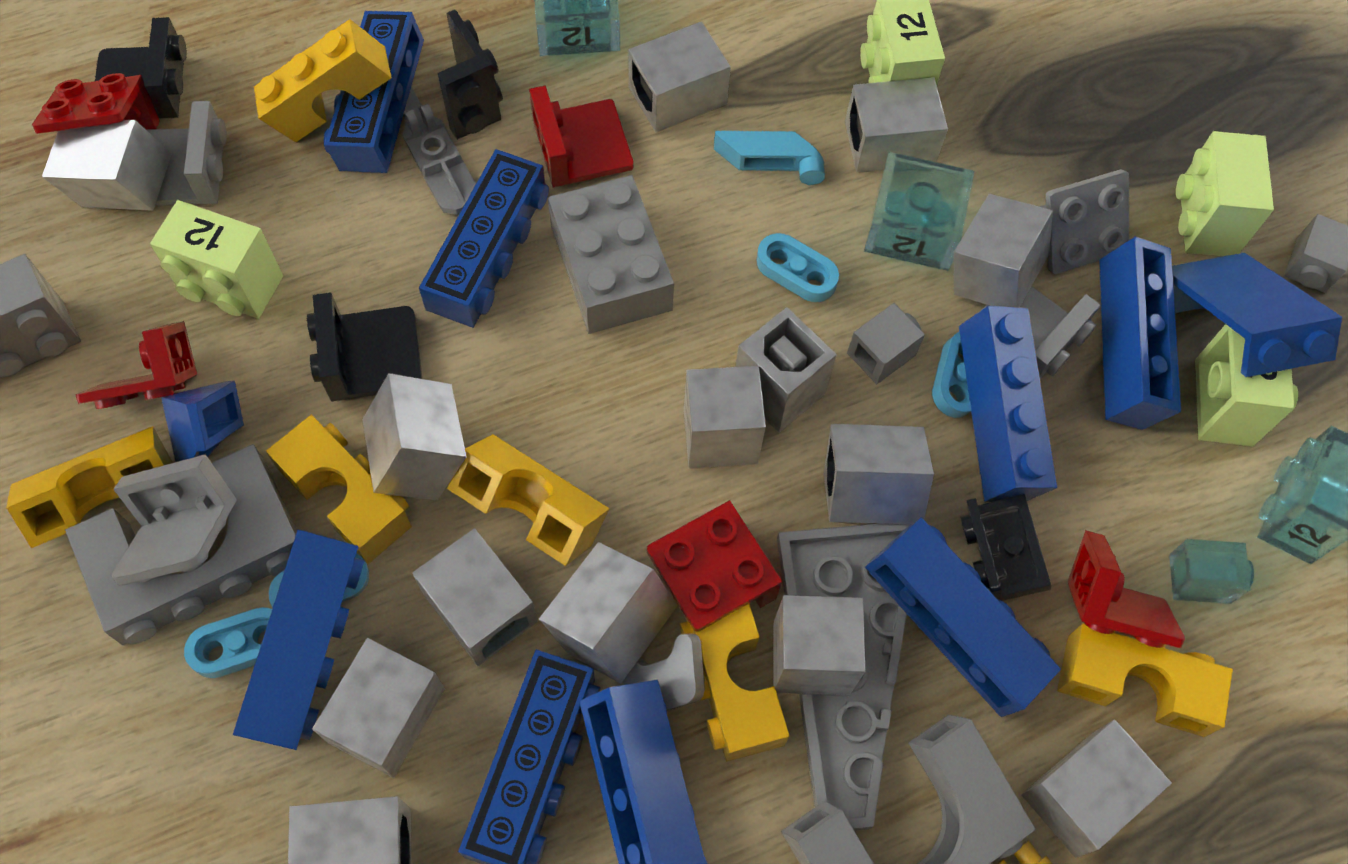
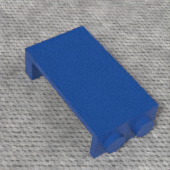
M1239 253L1172 266L1175 313L1205 308L1245 338L1241 374L1245 377L1336 359L1342 316L1248 254Z

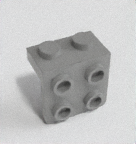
M192 101L189 128L147 130L172 153L155 205H174L177 200L189 204H218L219 184L223 178V145L226 144L227 140L225 122L222 118L217 117L210 101Z
M1031 286L1020 308H1028L1040 380L1046 373L1054 376L1070 357L1066 350L1073 343L1080 347L1097 325L1091 319L1101 304L1087 294L1067 313Z
M206 454L121 477L114 491L139 522L141 528L119 561L111 577L119 586L134 582L145 583L158 576L179 571H193L206 561L210 548L219 532L225 526L226 519L237 501Z

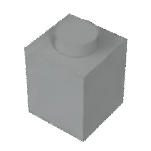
M1317 214L1298 236L1284 276L1301 283L1305 287L1326 293L1348 269V226Z
M893 303L853 332L847 354L877 385L916 356L925 334L921 331L919 323L912 315L904 313Z

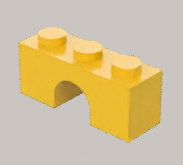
M351 19L347 20L253 86L258 119L292 141L298 142L327 122L322 92L327 90H343L360 100L392 78L385 46Z
M311 414L268 448L266 453L280 473L306 500L327 486L339 485L347 488V494L343 502L328 514L327 517L336 532L346 543L358 546L357 553L368 565L412 527L405 513L410 506L402 496L374 493L369 461L362 454L353 458L344 448L348 445V442L332 423H328L323 427Z
M152 426L11 484L6 509L32 549L65 535V529L81 523L84 515L94 507L106 501L120 498L114 491V488L121 477L173 462L155 428Z
M494 434L465 448L466 458L447 487L448 490L485 514L496 508H510L526 515L533 522L526 541L564 566H567L592 546L610 508Z
M748 603L699 632L693 630L686 618V622L679 624L681 634H696L701 640L705 691L700 701L709 700L714 717L707 720V728L713 749H723L725 760L728 762L785 746L790 736L775 686L758 691H748L737 686L731 680L727 671V664L732 658L756 650L760 637L750 604Z
M1084 623L1068 636L1057 692L1106 707L1122 696L1126 676H1136L1146 681L1156 694L1157 711L1155 722L1202 737H1206L1225 727L1232 668L1215 664V659L1206 654L1197 652L1183 654L1166 649V645L1162 648L1151 647L1143 644L1136 638L1133 639L1117 634V631H1114L1113 634L1097 632Z

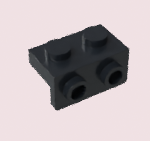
M1025 494L981 505L977 504L976 498L966 500L969 515L960 518L967 544L977 543L981 560L972 563L985 587L990 589V592L1001 601L1051 590V582Z

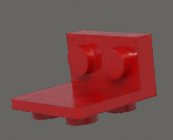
M114 73L102 77L99 81L82 83L80 79H71L61 82L55 87L46 104L42 106V110L32 123L35 133L40 134L120 123L123 120H136L144 129L151 130L157 129L160 120L152 100L144 87L142 75L125 77L122 73Z
M546 85L529 89L533 124L552 188L633 170L634 161L612 99L560 109L558 101H550Z
M185 322L166 324L142 331L144 341L139 342L140 357L144 367L151 369L152 374L97 385L75 394L77 403L94 401L96 409H103L125 404L126 400L139 397V392H143L144 399L149 400L175 394L174 391L186 388L184 381L198 374Z
M730 500L647 546L648 556L691 627L696 632L705 629L754 600L762 608L777 599L782 580Z
M1085 530L1067 581L1081 622H1084L1086 626L1100 633L1113 634L1114 631L1133 635L1138 641L1151 647L1162 648L1166 644L1182 648L1185 636L1167 601L1157 596L1123 588L1125 581L1124 573H1121L1116 556L1113 554L1105 535Z

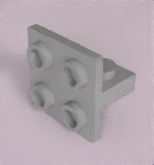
M1122 169L1050 190L1046 193V205L1039 206L1053 210L1048 270L1054 274L1097 262L1129 241V173Z

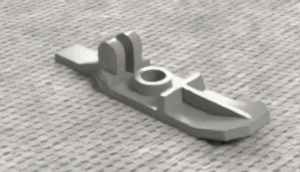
M411 86L403 117L406 120L403 132L404 141L443 213L458 215L476 183L442 120L434 117L429 104L422 105ZM430 147H440L436 151H428Z

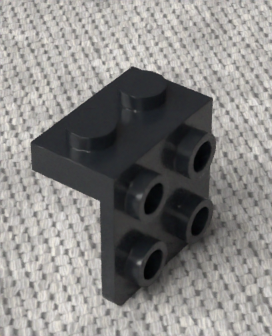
M454 9L446 14L457 65L439 72L438 78L449 128L458 140L469 134L480 132L486 126L500 121L499 102L503 100V96L494 77V74H497L499 70L493 54L488 48L482 50L479 45L478 35L471 21H463Z
M169 17L152 18L149 47L106 48L101 50L98 54L95 81H99L102 77L114 73H122L125 77L142 75L144 87L152 100L158 117L178 118L180 96L183 93L184 61L187 58L184 37L177 35Z
M331 292L313 295L314 313L307 314L309 336L311 341H316L317 354L310 355L311 373L314 382H322L331 402L376 395L388 373L422 379L416 318L411 307L401 306L341 315Z

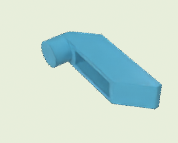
M715 131L714 150L738 170L799 171L800 181L807 185L819 184L825 179L823 157L815 147L796 132Z

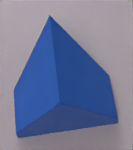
M235 380L161 397L175 462L205 454L209 457L223 439L244 426Z

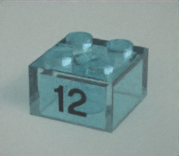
M534 0L539 56L620 51L618 0Z
M888 152L878 187L864 252L949 271L954 260V251L962 238L975 171Z
M1331 425L1316 439L1307 438L1294 458L1290 456L1284 458L1274 475V481L1279 482L1275 494L1272 493L1266 499L1258 515V518L1264 522L1257 538L1309 564L1314 563L1348 540V433Z

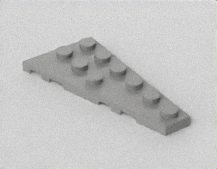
M868 524L779 532L777 536L785 595L863 598L864 675L850 695L799 694L814 806L817 807L825 801L841 809L854 831L869 830L874 826L883 769L882 759L886 733L889 729L892 711L890 708L893 688L897 678L906 621V612L867 571L865 566L903 530L909 527L910 524Z

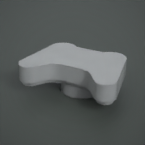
M696 634L679 635L675 640L670 656L653 664L646 663L640 657L623 680V684L658 680L667 711L698 702L703 697L705 691L700 638Z

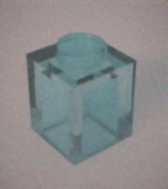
M1186 539L1169 554L1173 600L1231 604L1251 590L1254 580V567L1252 562L1247 559L1246 543Z

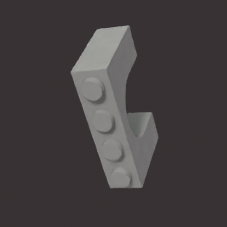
M254 444L212 462L237 501L228 515V529L221 547L212 558L193 571L162 575L145 583L134 582L119 586L111 575L135 537L131 524L114 508H111L65 529L103 630L121 645L127 643L137 644L146 641L157 633L158 628L175 620L184 621L194 618L204 611L206 605L223 597H237L247 592L252 587V583L269 575L277 576L285 570L297 529L265 460Z
M947 715L908 743L933 784L940 799L942 809V824L938 839L930 853L917 864H990L996 859L1006 858L1017 852L1023 844L1022 840L1036 830L971 719ZM825 801L781 831L800 864H874L843 811Z

